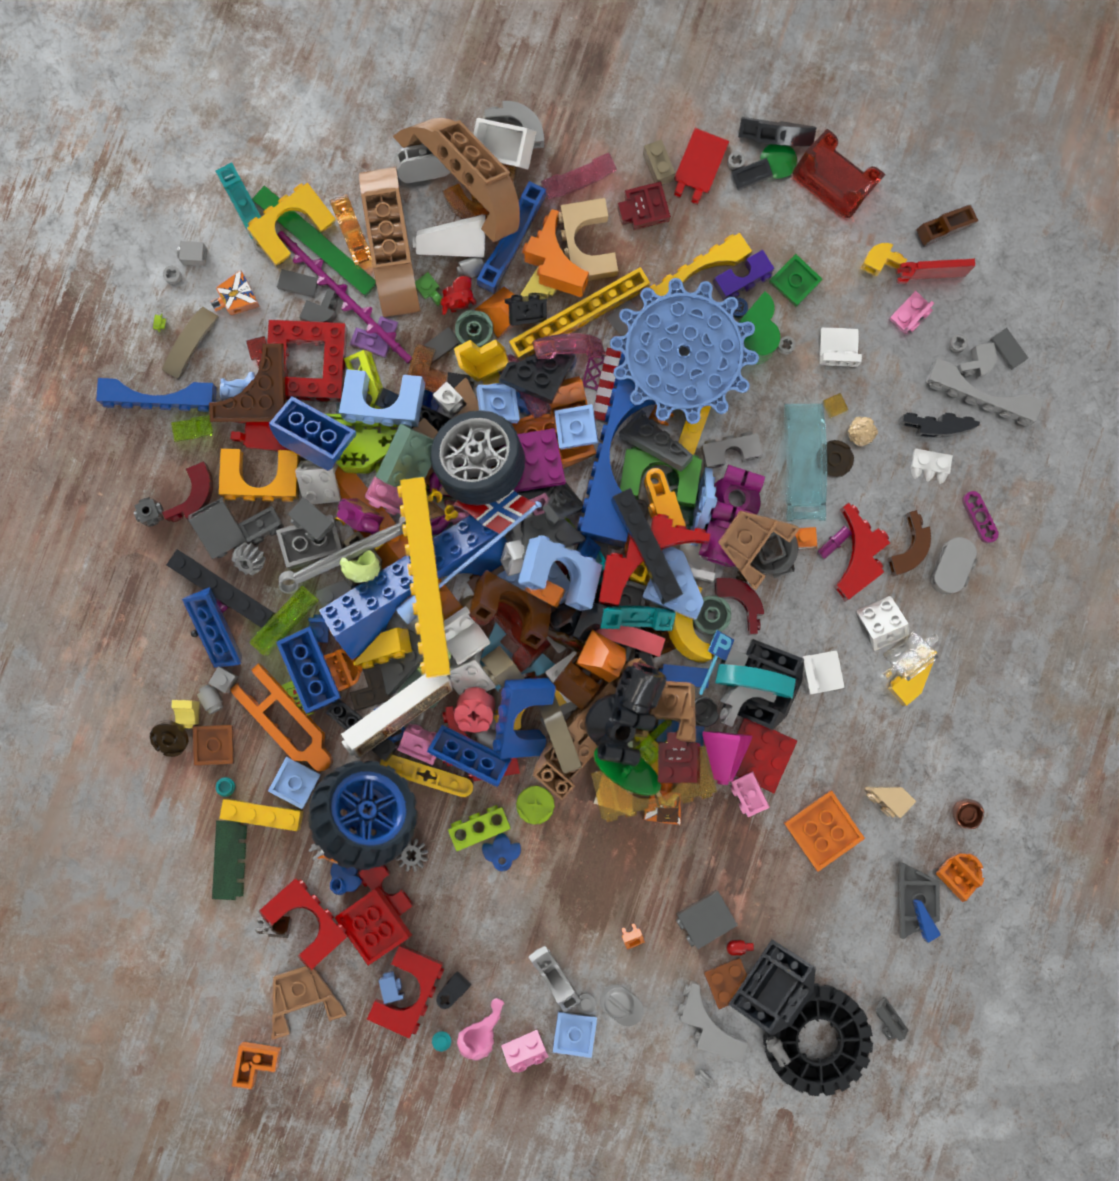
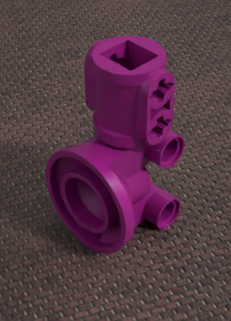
M728 464L724 477L714 484V487H716L715 497H717V503L715 508H712L710 511L711 517L714 520L710 521L707 525L706 533H710V540L708 544H701L698 554L701 558L721 566L736 567L718 541L740 510L758 514L761 505L759 493L763 487L765 476ZM732 491L740 492L744 496V504L741 506L732 505L729 502V494Z

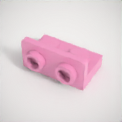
M915 291L889 320L904 334L909 330L913 332L920 325L918 320L922 316L926 318L933 311L931 307L934 302L931 301L929 303Z
M374 476L365 495L369 500V504L376 508L383 506L388 513L395 516L397 513L401 514L400 505H403V498H399L398 489Z
M409 724L404 731L398 751L433 765L436 756L428 753L427 750L437 733L424 730L416 724Z
M753 772L731 782L730 788L734 796L739 797L741 801L739 807L743 814L746 813L750 817L770 808Z

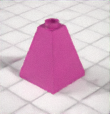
M717 731L703 732L713 780H717V784L729 785V781H733L752 740V736Z

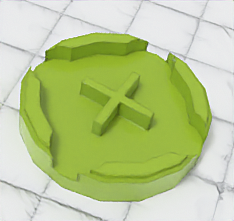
M529 786L519 794L516 802L520 818L530 824H542L547 821L553 814L555 807L551 793L540 786Z

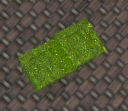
M210 415L171 422L174 442L213 435Z

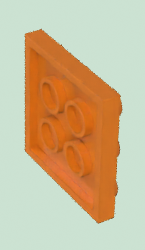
M832 790L783 823L817 872L865 839Z

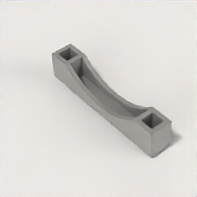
M939 358L933 362L925 382L934 390H944L949 396L961 397L969 404L981 405L986 411H996L1000 413L1001 417L1013 418L1024 426L1032 425L1036 422L1044 402L1028 394L1007 398L986 394L968 383L960 374L956 365Z

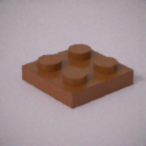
M233 725L193 727L194 766L234 764Z
M740 957L704 971L719 1010L729 1006V1002L747 977Z

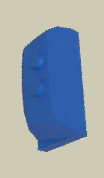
M293 396L269 423L274 437L282 446L327 471L333 469L343 451L356 436L355 430Z

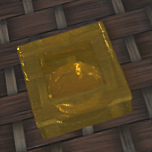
M841 393L822 401L830 419L849 410Z

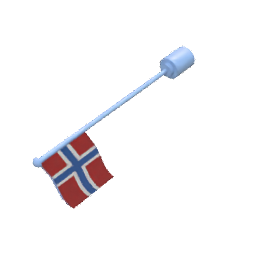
M512 490L502 499L486 505H470L460 501L454 503V506L467 511L482 525L492 529L499 535L439 583V588L535 509L541 508V502L536 501L534 503ZM412 595L396 609L407 624L418 617V615H414L413 603H416L415 595Z

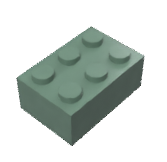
M400 424L376 477L396 488L401 486L400 480L420 477L425 479L432 465L431 447L434 439Z

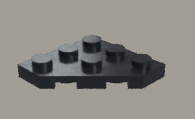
M555 349L551 350L548 354H537L517 363L515 361L507 363L499 378V382L552 404L575 360V356L563 350Z

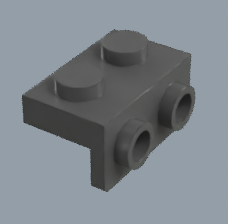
M273 506L238 524L247 543H252L253 545L263 542V538L268 535H276V530L284 527Z

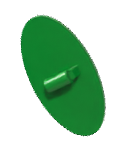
M598 747L595 749L594 760L598 768L618 786L644 796L655 795L660 791L661 783H658L657 773L642 758H640L638 765L629 766L600 760L597 755Z

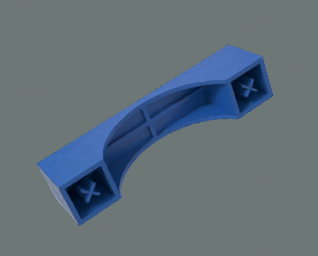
M623 353L621 354L619 365H622L625 361ZM615 378L614 386L617 389H612L609 401L612 407L608 406L604 421L608 424L603 425L600 440L603 441V444H598L595 458L599 460L598 462L594 461L591 476L594 477V480H589L586 494L590 496L589 499L585 498L581 513H585L584 517L580 516L577 531L584 537L589 536L593 541L624 548L628 530L620 520L611 502L612 497L622 491L618 487L612 473L610 446L615 433L627 418L635 412L656 403L653 400H645L640 405H634L630 401V395L635 390L634 381L631 379L618 380Z
M469 515L434 537L433 544L438 579L449 576L499 534L485 527L473 516ZM505 536L501 537L458 574L467 573L481 576L486 570L492 572L502 565V553L505 544L508 543ZM404 556L380 571L373 580L361 583L319 610L334 638L351 660L361 655L380 633L386 631L387 625L396 609L411 595L410 584L414 582L413 575L409 576L408 564H411L410 556Z

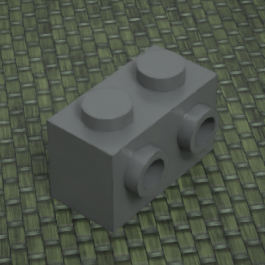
M304 497L288 513L291 517L290 522L297 528L303 527L306 530L304 534L312 541L316 539L320 542L335 525Z

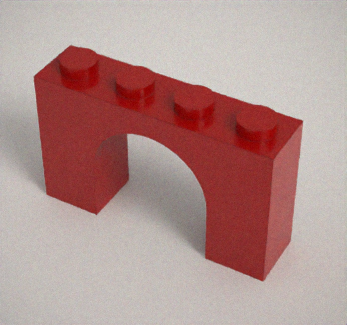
M295 878L258 912L270 926H273L287 912L296 908L307 909L315 915L319 924L318 935L297 956L311 971L347 938L345 935L347 931L340 923L337 925L332 920L334 916L328 909H322L319 905L321 901L314 894L311 896L306 891L308 889L307 885L301 879L298 881Z
M400 944L391 965L403 969L417 978L420 984V997L413 1005L404 1008L396 1007L389 1003L384 1004V1001L376 998L366 1020L409 1039L412 1034L416 1035L420 1026L417 1021L420 1015L424 1017L428 1005L425 1004L427 998L433 997L437 988L433 986L435 980H440L444 969L441 968L443 962Z

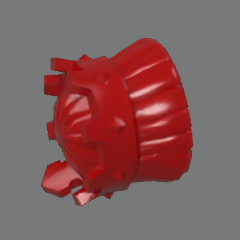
M458 277L452 286L442 291L443 298L440 301L442 315L447 313V309H451V313H454L459 309H468L469 303L472 305L477 304L471 290L472 279L470 277Z

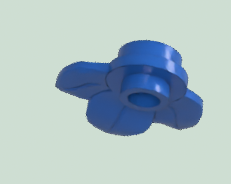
M502 832L496 836L493 844L483 843L482 852L486 860L493 862L496 870L504 872L509 870L512 866V861L520 856L521 845L520 843L511 844L508 836ZM504 858L506 862L505 864H499V860Z
M333 863L330 870L332 876L330 882L331 891L336 895H343L347 891H355L362 882V879L356 876L358 870L353 867L347 869Z

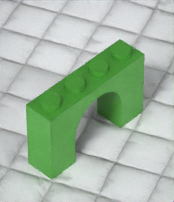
M638 447L626 449L620 484L622 492L631 488L635 498L639 499L644 474L652 467L667 466L673 469L679 477L678 504L680 506L696 508L702 469V459H699V456L693 455V460L681 472Z

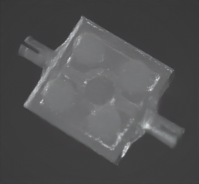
M913 631L885 652L883 655L891 664V668L883 673L885 678L888 680L895 673H898L909 681L938 659L937 653L931 648V645L939 640L938 636L934 633L927 640H924Z

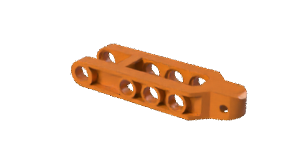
M260 663L255 665L251 671L272 694L259 704L239 686V683H236L230 689L231 693L293 761H307L316 771L328 770L333 764V757L325 748L324 731L302 708L295 705V700ZM276 700L283 705L312 737V744L304 751H299L291 742L292 739L287 738L278 728L279 725L277 723L274 724L265 714V710Z

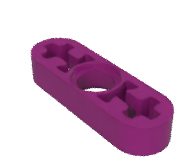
M970 491L963 496L962 503L980 540L984 543L994 542L998 538L999 533L981 495L976 491ZM970 496H971L972 498H974V497L976 498V501H974V504L968 502V500L970 499ZM980 505L981 508L972 511V509H974L975 506L978 507ZM977 512H982L985 515L984 522L981 523L976 520ZM987 523L989 524L988 526H986V529L985 527L982 529L980 528V526H983ZM987 531H992L991 539L990 537H985Z

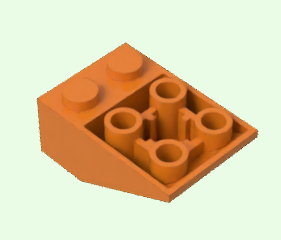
M580 376L565 379L553 403H547L549 413L552 416H555L554 411L588 405Z

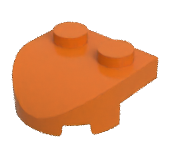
M344 649L324 655L339 692L350 688L359 681L362 666H354V662L358 657L351 660Z
M960 853L950 857L935 873L962 902L967 901L973 892L982 886L985 879L982 878V863L972 854Z

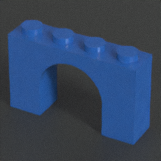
M663 664L662 668L658 670L666 676V681L688 682L695 685V688H701L709 669ZM657 719V726L653 728L652 737L656 738V742L667 743V733L678 732L680 723L674 720ZM695 726L696 740L690 743H699L703 746L705 727Z
M549 678L505 680L504 688L501 690L502 702L498 708L499 720L495 727L496 738L493 741V750L500 759L540 756L543 752L547 739L539 729L515 730L514 721L517 715L527 707L553 705L556 687Z

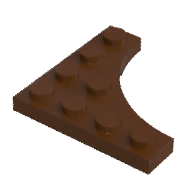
M262 344V357L255 378L238 395L223 401L210 402V422H271L286 404L284 344Z

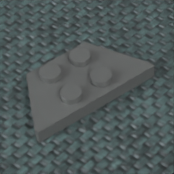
M545 513L526 518L521 522V542L524 545L523 561L529 539L536 538L539 535L548 537L549 541L553 543H561L565 545V548L580 544L585 540V537L565 519L554 524L553 521L547 519Z
M409 629L412 652L406 653L403 658H391L388 663L380 664L387 695H393L421 665L420 663L424 661L423 654L419 655L418 649L421 635H417Z
M899 862V927L901 939L907 938L908 935L916 931H921L913 905L915 899L922 901L934 923L940 921V881L903 862Z

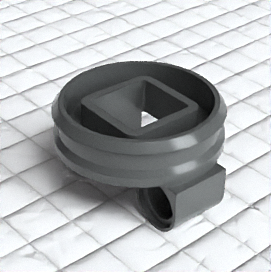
M772 532L767 541L778 538L783 554L766 560L763 548H761L751 562V566L762 573L773 574L774 578H779L795 571L794 562L799 550L796 536H794L789 543L775 532Z

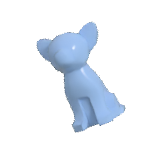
M249 372L244 380L226 381L225 378H222L220 384L221 401L241 393L251 380L255 378L254 372Z

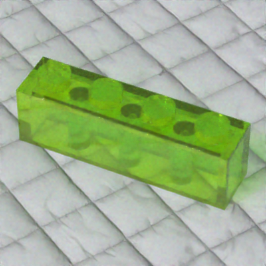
M302 585L249 643L263 656L267 657L277 646L276 642L284 639L314 607L319 599Z

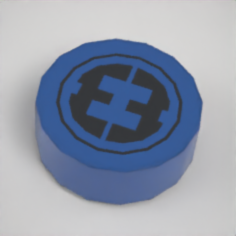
M736 298L739 304L733 316L740 318L746 314L748 304L744 299Z

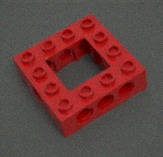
M269 320L267 344H284L286 400L293 396L300 401L341 403L345 382L346 363L344 358H346L348 331L345 323ZM287 343H297V345H301V343L316 344V346L325 344L323 378L288 377L287 356H289L290 351Z

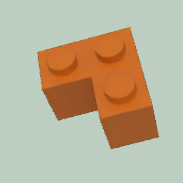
M242 1042L238 1048L232 1086L252 1089L256 1084L258 1070L275 1072L279 1067L282 1048Z

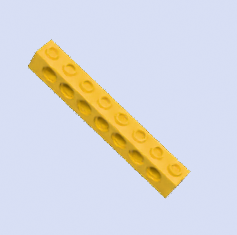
M639 267L509 341V347L517 361L520 362L638 296L644 288H649L650 282L642 268Z

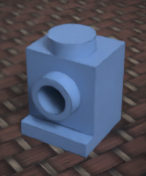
M394 971L382 974L383 977L379 979V985L384 1004L404 999V992L400 993V990H402L401 980L396 978Z

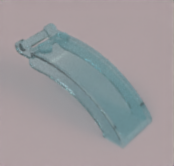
M784 404L787 521H793L794 519H819V521H825L827 443L823 404ZM798 506H819V511L794 512L793 509Z

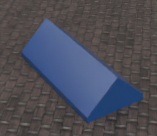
M209 587L184 597L182 601L214 668L241 664L242 654L211 588Z
M441 725L427 750L428 753L496 787L499 786L512 760L510 758L500 759L494 750L444 725Z

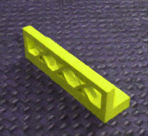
M362 350L344 358L348 370H355L352 367L351 361L359 358L361 364L358 371H366L370 378L369 391L367 393L372 397L370 407L374 408L379 391L383 386L372 353Z

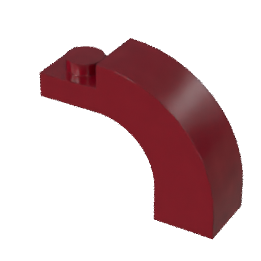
M204 461L186 468L191 480V493L182 504L162 512L167 521H180L184 515L189 520L188 515L209 504L213 493V479L209 467Z
M734 578L714 579L715 596L734 599L741 603L746 611L748 635L758 634V630H761V623L757 616L764 615L763 604L758 594L748 584Z

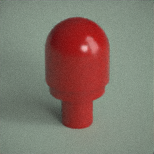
M731 940L727 943L726 950L732 956H742L746 954V951H754V944L745 943L744 940Z

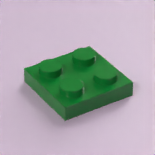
M795 254L769 282L797 307L823 279Z

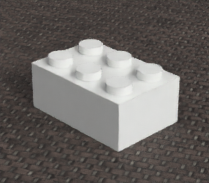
M476 119L475 137L502 164L529 169L536 131L486 119Z

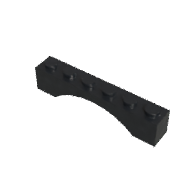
M631 488L613 496L611 502L644 561L662 605L683 595Z
M178 549L166 564L203 590L210 587L215 598L262 629L267 630L277 615Z

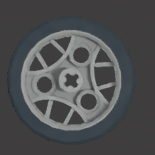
M478 410L469 411L452 418L439 430L431 447V463L444 490L453 499L464 504L486 505L507 496L517 486L525 469V454L517 432L509 421L494 412ZM505 444L507 445L497 452L494 451V448ZM472 477H479L476 480H470Z

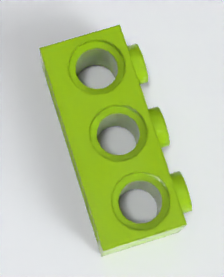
M498 805L487 808L488 813L480 815L478 812L468 816L470 820L462 823V820L450 824L452 828H449L448 832L456 851L511 829L503 807L498 808ZM494 814L502 816L503 821L501 824L495 825L492 823L491 818ZM479 821L484 824L485 828L482 832L474 830L473 825L475 822ZM458 829H463L466 832L464 840L456 838L455 833Z

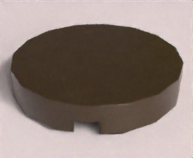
M839 440L826 442L816 453L817 468L827 477H843L851 470L854 464V455L848 444Z
M171 720L158 722L152 728L149 736L154 749L158 752L161 751L167 757L181 755L189 742L185 729L180 724Z

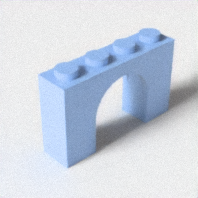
M347 369L339 414L343 420L350 423L363 421V423L369 425L382 423L384 426L402 424L409 428H412V426L418 427L425 389V382L422 376L403 375L397 401L388 408L375 409L368 406L366 402L370 380L366 371Z
M539 535L536 538L529 539L518 584L532 590L544 589L551 565L555 560H559L567 567L570 574V586L565 604L580 611L592 609L603 565L597 563L594 558L580 555L581 553L576 550L566 549L565 545L549 541L550 539L546 536Z

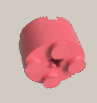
M471 687L464 690L458 697L454 712V718L459 725V729L473 733L487 731L493 721L496 706L495 699L492 695L486 693V690L483 688Z

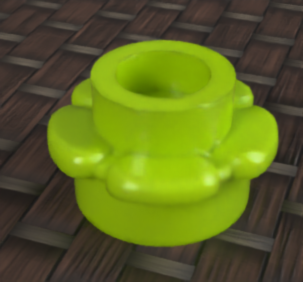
M155 314L153 329L158 330V332H160V329H165L166 318H162L163 314Z

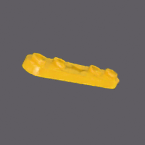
M392 755L387 762L382 759L380 761V765L390 766L395 769V772L401 778L404 777L406 780L460 797H467L473 791V783L470 779L395 755ZM429 770L430 775L437 777V780L428 779L424 781V777L418 775L417 772L425 773Z

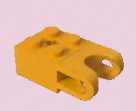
M658 468L649 470L644 479V488L650 503L648 507L650 517L653 518L657 514H665L670 519H673L672 527H675V525L686 526L675 492H670L663 471ZM651 479L657 480L658 483H652Z

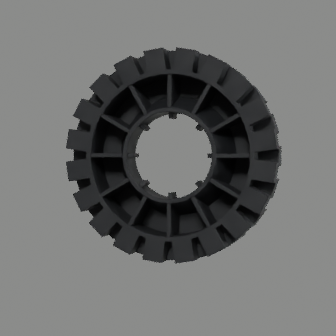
M816 983L814 984L813 994L793 1024L773 1035L765 1031V1034H763V1044L766 1048V1040L771 1036L781 1040L784 1051L791 1059L790 1063L786 1065L784 1062L785 1066L780 1067L774 1055L767 1048L765 1053L774 1071L787 1085L789 1084L798 1092H807L810 1096H819V1094L830 1096L835 1095L836 1090L840 1089L843 1092L850 1088L849 1083L853 1080L857 1082L862 1076L861 1070L863 1068L867 1069L870 1062L868 1055L873 1051V1042L870 1037L873 1036L872 1029L867 1022L868 1018L865 1012L850 996L841 990H837L835 987L825 984L821 986ZM819 1019L831 1022L829 1025L831 1027L835 1026L838 1037H836L838 1044L835 1051L831 1052L832 1055L823 1060L817 1058V1060L806 1058L807 1055L805 1053L802 1054L798 1043H800L798 1039L802 1028L805 1029V1025L810 1021L816 1020L819 1022Z

